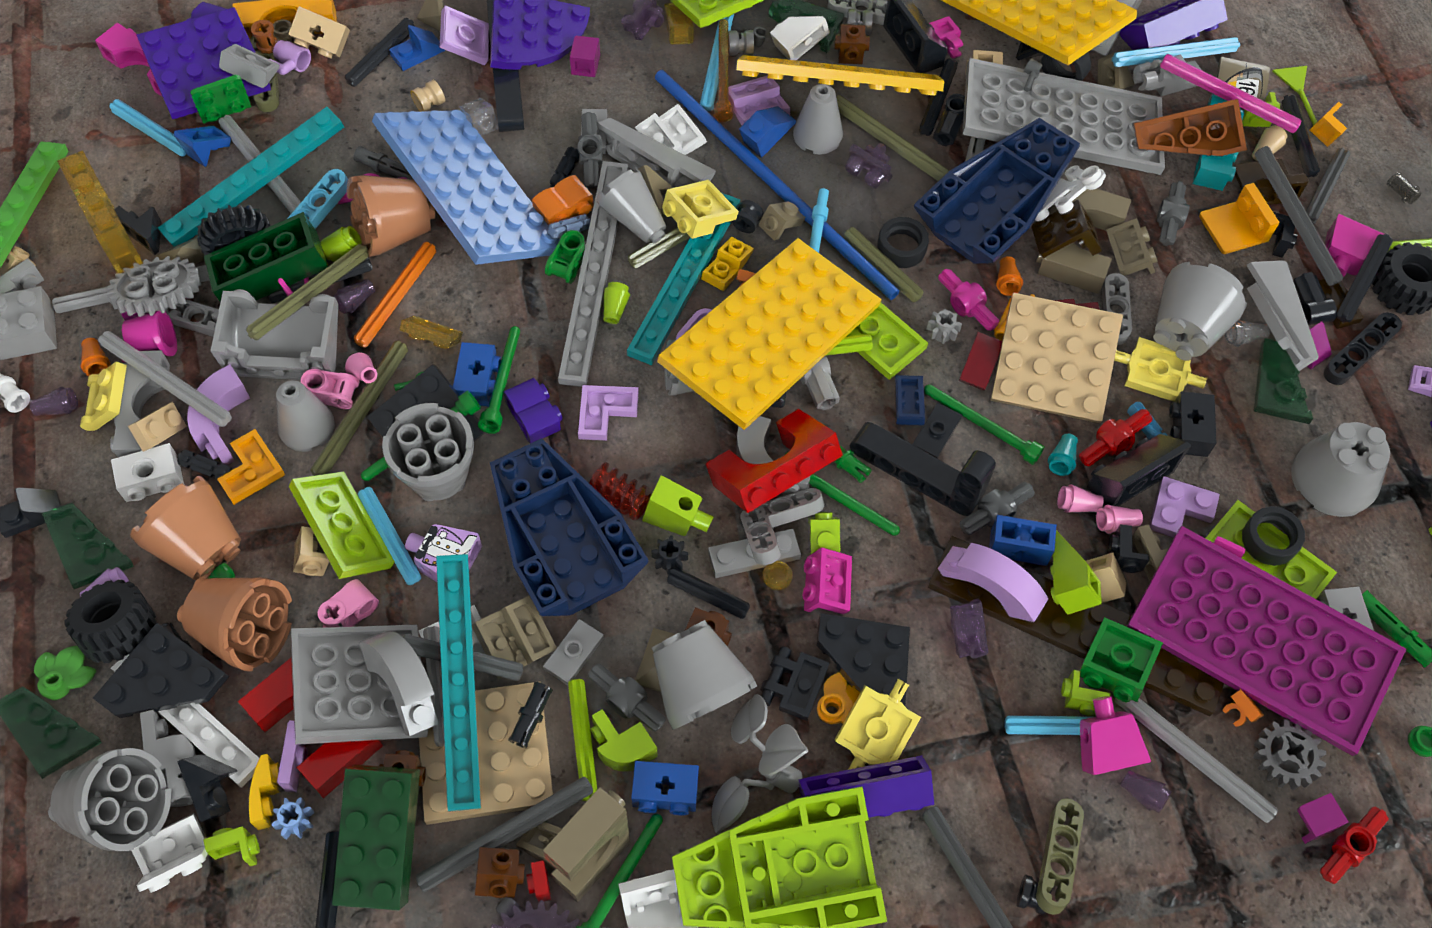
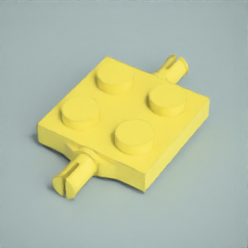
M1139 337L1131 354L1116 349L1114 361L1127 365L1128 374L1124 385L1126 387L1170 401H1175L1187 384L1201 389L1205 387L1207 378L1191 374V360L1184 361L1179 359L1175 351L1154 341Z
M897 679L890 695L878 693L864 685L834 739L835 742L848 748L855 756L848 770L864 767L866 763L875 765L898 760L921 718L919 715L908 710L900 702L909 686L907 683Z

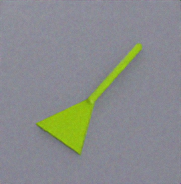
M1307 66L1274 69L1272 72L1300 95L1314 126L1317 120L1303 91Z

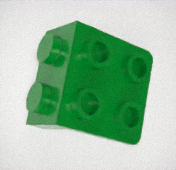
M233 75L195 88L190 92L203 124L217 121L225 115L240 113L252 107L239 75Z

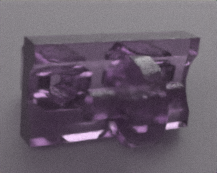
M636 0L633 3L634 13L632 15L625 14L621 19L624 30L633 32L635 40H642L652 26L660 27L664 23L663 9L657 5L656 0Z
M879 143L876 147H873L869 144L863 150L853 144L849 149L850 157L845 165L846 171L854 176H858L863 167L866 168L869 172L864 178L865 182L875 189L884 180L889 183L893 175L890 173L891 166L887 164L890 157L884 154L886 145Z
M974 599L964 605L950 606V624L953 629L956 653L959 658L970 656L974 659L987 655L988 645L982 602L979 599Z

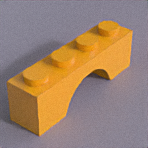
M260 0L233 3V7H235L249 39L253 36L251 26L256 21L268 20L274 24L278 20L285 19L293 23L299 6L337 22L333 0ZM321 30L320 32H314V34H323Z

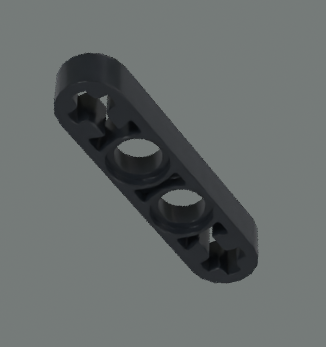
M1389 312L1380 314L1330 360L1323 372L1325 379L1334 385L1346 383L1395 337L1402 327L1400 318ZM1388 324L1390 327L1383 333L1380 330L1381 327ZM1365 337L1374 338L1377 345L1368 344L1365 341ZM1353 351L1358 353L1361 357V360H1353L1349 356L1348 352ZM1342 364L1346 367L1339 374L1335 372Z

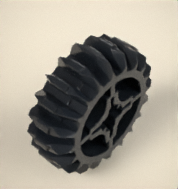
M238 204L236 207L228 205L226 209L218 208L216 213L209 212L208 218L201 219V225L197 226V241L202 253L206 256L271 225L266 215L261 213L260 209H253L251 205L245 208L241 204Z

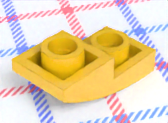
M731 236L718 249L716 259L702 272L701 280L724 291L738 275L739 269L744 267L754 248Z
M268 754L260 756L250 786L249 818L250 823L257 830L271 827L270 816L274 815V806L270 795L279 793L277 778L280 764L278 762L275 763Z

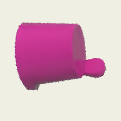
M155 311L153 316L147 313L141 317L138 316L123 322V340L138 351L162 350L168 357L176 354V333L166 311L165 313Z

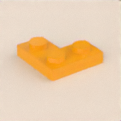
M256 429L230 443L242 465L219 477L217 480L233 505L285 476V473Z

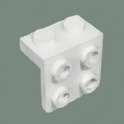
M195 813L160 829L156 836H151L144 843L131 850L143 874V877L136 885L139 892L148 888L150 893L168 885L170 883L169 879L181 872L183 876H186L202 867L201 863L206 860L208 854L203 839H206V836Z
M674 869L619 884L628 928H698L697 926H683Z

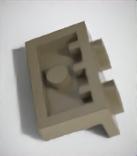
M1136 218L1106 229L1122 275L1126 276L1146 268L1149 269L1150 274L1155 273L1153 263L1158 261L1153 247L1147 248L1146 242L1151 240L1146 226L1140 228Z

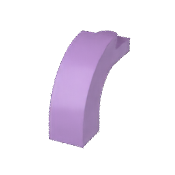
M230 364L213 373L197 388V391L227 411L250 399L243 383ZM189 406L187 413L188 427L201 452L207 449L213 460L219 457L221 462L226 465L234 462L235 460L220 437V426Z
M971 543L967 549L953 546L938 567L942 576L972 582L989 591L1000 601L1009 617L1035 622L1048 601V597L1042 587L1025 569L1001 553L979 544Z

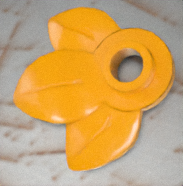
M840 672L830 676L825 681L824 696L820 698L817 704L819 718L828 724H838L840 722L843 724L860 694L855 686L847 685L845 678ZM833 706L838 712L831 714L827 711V708Z

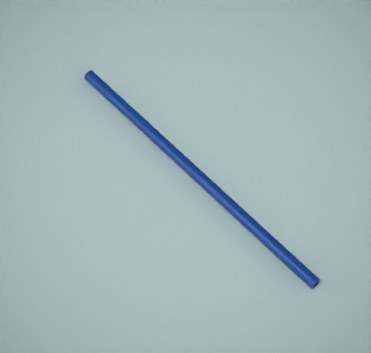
M664 70L656 73L655 80L785 202L789 201L798 207V211L805 217V221L813 227V209ZM825 221L822 237L889 300L896 298L899 290Z

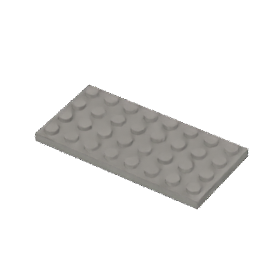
M969 58L966 71L962 135L999 142L1040 117L1080 143L1074 158L1161 175L1165 169L1164 151L1138 149L1133 123L1163 117L1162 97L1041 72L1033 81L1030 91L1026 92L1024 87L1029 74L1024 72V69Z

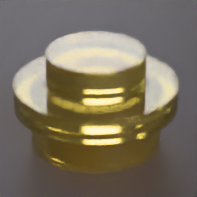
M782 561L768 564L764 568V583L773 590L785 589L792 581V570Z

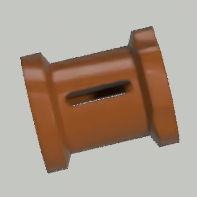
M268 20L256 21L251 26V32L257 39L256 47L258 51L266 54L273 53L274 46L278 42L277 38L273 35V24Z

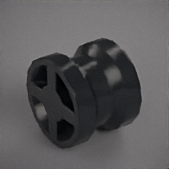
M744 200L740 203L737 218L732 223L739 231L750 234L756 230L757 222L762 219L764 212L757 203Z
M1025 874L1018 892L1017 907L1022 909L1030 907L1036 913L1044 915L1045 911L1039 907L1036 901L1038 882L1034 881L1032 876Z

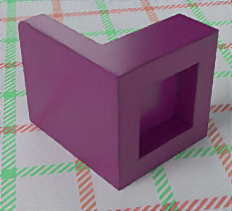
M575 36L570 54L571 75L596 77L600 59L599 38Z
M1332 793L1297 808L1299 815L1310 832L1302 837L1305 844L1334 832L1349 823Z

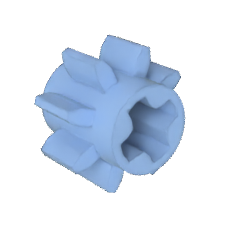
M301 797L297 799L296 803L284 798V804L279 809H273V812L277 815V820L272 823V826L276 830L282 829L281 836L286 840L290 837V834H296L301 839L302 832L307 828H313V825L309 822V816L314 814V810L311 807L304 808L305 801ZM298 815L297 820L291 819V820L288 822V819H289L290 816H291V817H296V816Z

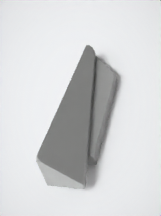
M612 118L597 123L598 130L604 131L609 143L606 145L608 155L621 163L628 164V167L634 171L635 168L639 169L643 165H648L669 183L672 188L705 180L711 181L716 171Z
M1283 260L1250 262L1247 264V267L1255 278L1256 283L1248 287L1247 290L1276 341L1283 350L1285 349L1288 352L1295 367L1300 371L1316 361L1319 356L1288 264Z

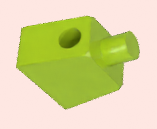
M660 476L642 521L678 535L686 536L690 525L707 533L714 516L698 510L702 501L701 496L664 476Z

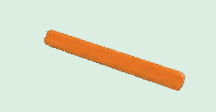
M426 241L421 245L354 336L357 345L366 348L435 255L436 249L433 244Z

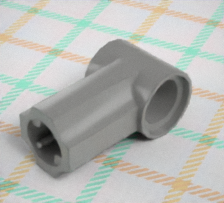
M825 355L800 378L802 384L807 385L816 408L822 410L832 408L840 400L831 379V368Z

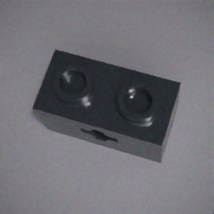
M1181 391L1169 407V417L1173 418L1170 437L1187 441L1191 445L1186 455L1208 457L1217 444L1215 395Z

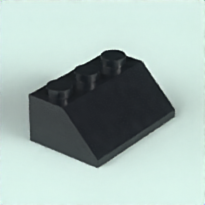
M887 0L883 27L915 72L927 73L943 67L947 46L937 36L933 26L923 17L922 11L915 6L912 0Z
M1162 434L1155 436L1151 440L1148 437L1144 438L1131 452L1123 451L1108 466L1102 464L1094 469L1087 488L1093 494L1103 496V507L1105 505L1119 507L1160 482L1163 476L1168 477L1173 474L1191 445L1187 441Z

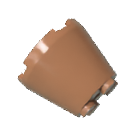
M367 175L353 176L348 179L347 197L348 199H353L351 201L352 215H350L352 227L359 233L362 240L361 245L368 248L369 257L381 255L431 230L430 220L435 219L434 207L431 203H428L427 197L413 179Z
M196 476L193 480L195 483L189 486L181 483L153 504L145 512L147 516L141 528L137 525L130 534V537L139 547L193 580L199 578L208 579L218 564L223 560L227 563L230 562L241 551L238 548L241 538L211 485L203 477Z
M199 578L195 581L184 604L178 609L177 619L179 622H182L183 628L189 636L230 666L244 671H253V668L261 665L263 662L270 663L284 646L292 623L287 622L288 604L292 602V598L288 589L282 583L268 578Z

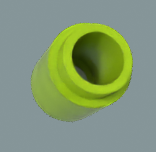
M352 226L341 227L321 240L325 258L333 262L362 243L359 233Z

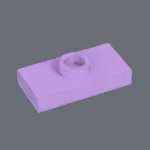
M291 720L287 724L277 783L285 792H297L300 771L296 767L307 759L308 756L305 744L295 745L294 721Z

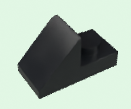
M121 206L111 211L120 229L154 255L159 252L161 232L158 227L162 225V222L154 207H151L140 217L133 211L128 213Z
M15 488L18 500L0 507V532L7 538L63 517V510L56 490Z
M204 754L177 761L200 822L220 817L231 811L226 793L222 789L220 781L238 772L237 769Z

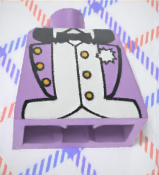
M437 524L430 527L425 537L411 533L405 543V549L416 553L414 562L417 569L436 582V556L468 554L470 570L482 548L479 534Z

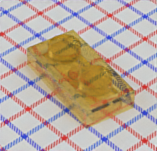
M414 315L401 320L400 331L409 333L410 338L416 340L426 339L434 342V346L444 349L460 343L463 333Z

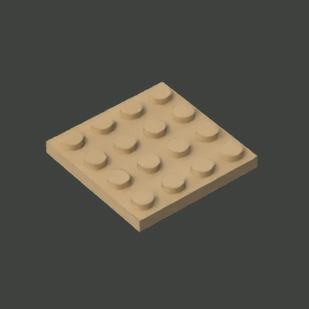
M1013 293L990 401L1101 423L1123 314Z
M534 682L475 691L481 809L447 812L445 747L436 746L433 727L428 728L427 737L419 738L421 766L426 767L425 784L422 786L424 822L426 825L527 810L553 795L544 710L541 714L543 715V720L541 723H537L527 748H521L516 746V742L512 744L508 741L520 717L518 714L519 709L525 706L533 689Z

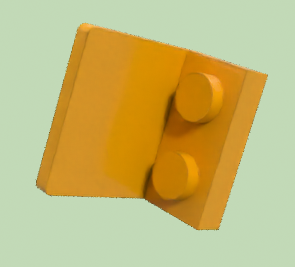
M1254 183L1243 187L1236 202L1202 211L1199 215V218L1222 254L1269 242L1280 223Z

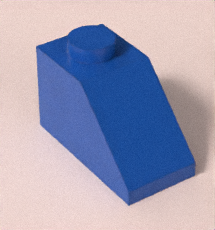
M779 106L756 111L739 128L744 144L762 158L796 124V120Z

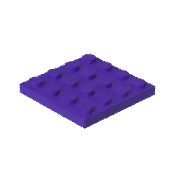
M235 7L136 35L172 120L198 112L190 94L191 90L233 76V74L219 68L222 50L237 44L255 53ZM242 79L248 97L271 90L270 83L261 88Z

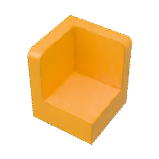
M1340 102L1336 103L1309 130L1327 147L1347 129L1333 116L1342 106Z

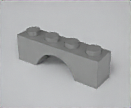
M162 350L140 351L170 371V364ZM123 363L127 367L120 412L114 418L116 426L115 435L110 439L111 451L118 458L142 451L128 426L141 419L142 408L151 396L165 390L128 363Z

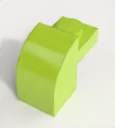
M603 709L592 715L594 726L590 728L599 745L604 743L597 748L598 757L609 768L617 771H633L635 761L650 762L658 757L657 746L641 722L618 734Z

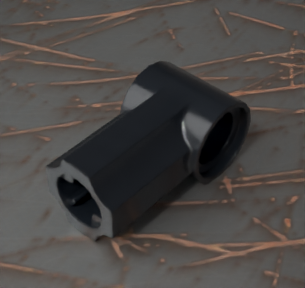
M952 94L946 100L944 111L933 134V139L939 145L946 147L954 144L964 118L965 96L962 94Z
M1308 272L1294 278L1293 282L1308 325L1318 324L1321 321L1323 323L1333 322L1337 315L1336 304L1333 299H1326L1317 276L1313 275L1312 272Z

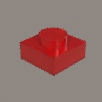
M544 860L532 862V873L526 874L529 894L535 893L538 903L550 901L551 893Z

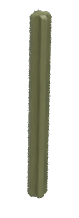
M838 95L836 97L839 113L935 180L939 181L950 171L843 96Z
M361 244L355 246L248 325L246 328L248 336L254 340L262 338L310 302L311 298L322 293L369 257L368 248Z
M395 341L376 369V380L365 385L311 467L310 471L313 476L330 472L408 352L406 344L400 341Z

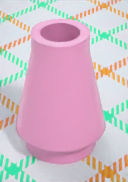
M355 353L348 357L345 364L347 374L353 375L365 383H372L376 380L377 371L374 369L371 358L367 354Z
M1072 484L1068 487L1062 486L1057 498L1058 508L1064 509L1066 513L1097 512L1099 508L1103 507L1104 502L1103 496L1093 494Z
M1105 505L1103 508H1099L1096 514V523L1099 530L1105 531L1108 534L1116 532L1120 524L1134 527L1140 526L1143 522V515L1140 509Z

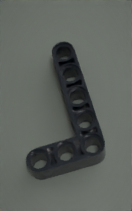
M865 422L849 445L853 453L859 458L963 516L972 514L985 494L996 467L995 460L989 454L976 450L970 455L961 471H958L872 422Z

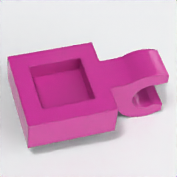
M950 16L930 22L929 24L933 26L937 36L941 41L945 42L949 56L951 58L961 56L962 53L958 49L963 46V42L960 39L961 30Z

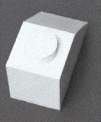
M823 16L788 17L785 21L777 24L774 30L770 32L774 45L789 60L799 59L830 33L826 19Z

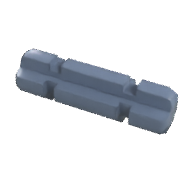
M586 214L551 223L549 224L547 234L551 235L552 239H557L567 231L575 230L580 232L589 229L591 218H588Z

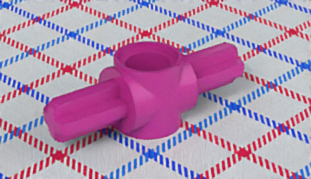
M944 269L940 273L938 279L952 293L950 302L958 315L963 317L966 315L968 317L974 316L986 330L990 331L999 324V319L985 306L987 302L986 293L979 284L975 282L970 284L968 281L963 283L950 269Z

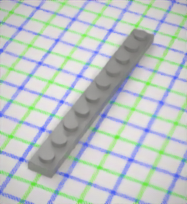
M607 161L602 163L558 376L559 384L579 387L587 385L604 299V289L607 284L619 222L600 207L596 199L601 192L606 195L610 190L607 185L629 170L628 164Z

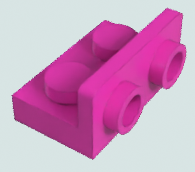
M821 547L809 555L804 563V572L806 573L805 587L802 594L804 611L811 612L817 608L846 614L850 611L852 556Z

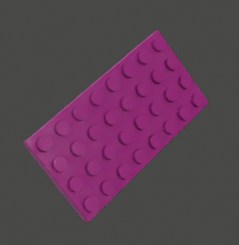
M1183 526L1178 529L1126 626L1163 642L1161 648L1237 691L1241 689L1247 697L1291 722L1300 725L1305 730L1311 731L1314 735L1351 756L1358 754L1406 651V648Z

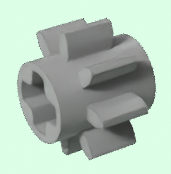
M946 309L939 313L933 312L931 320L928 321L926 327L927 330L932 331L931 339L942 342V344L950 339L955 341L957 332H960L962 323L956 322L958 314H954Z

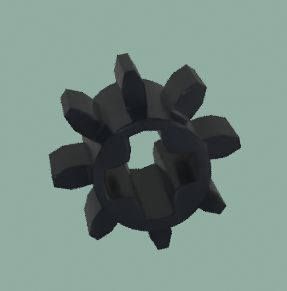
M670 535L669 539L663 541L658 539V549L651 550L652 558L657 559L655 568L660 569L662 567L666 570L667 575L674 567L683 570L682 561L688 560V552L683 551L685 542L674 540L672 535ZM668 553H673L672 557H667Z

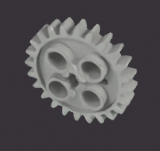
M167 256L163 260H159V257H155L152 262L145 259L141 265L133 263L134 268H123L124 273H116V279L110 280L111 285L107 286V295L110 303L120 313L127 311L128 316H131L137 312L138 316L141 317L145 312H149L150 316H153L155 311L165 313L166 308L176 309L175 304L177 303L186 304L185 298H194L193 293L199 292L198 286H201V278L197 267H195L194 263H189L188 259L181 261L180 257H176L171 260L170 256Z

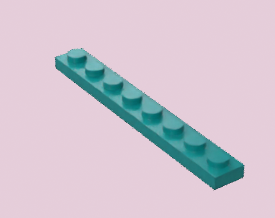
M326 106L163 223L158 229L173 247L190 240L197 235V226L201 225V219L208 218L209 212L216 213L218 208L226 209L228 205L236 207L345 128L342 121Z
M722 193L738 210L740 199ZM732 221L715 225L712 234L693 239L690 237L627 349V356L653 365L700 280L702 272L706 269Z
M468 554L436 556L447 812L481 809Z

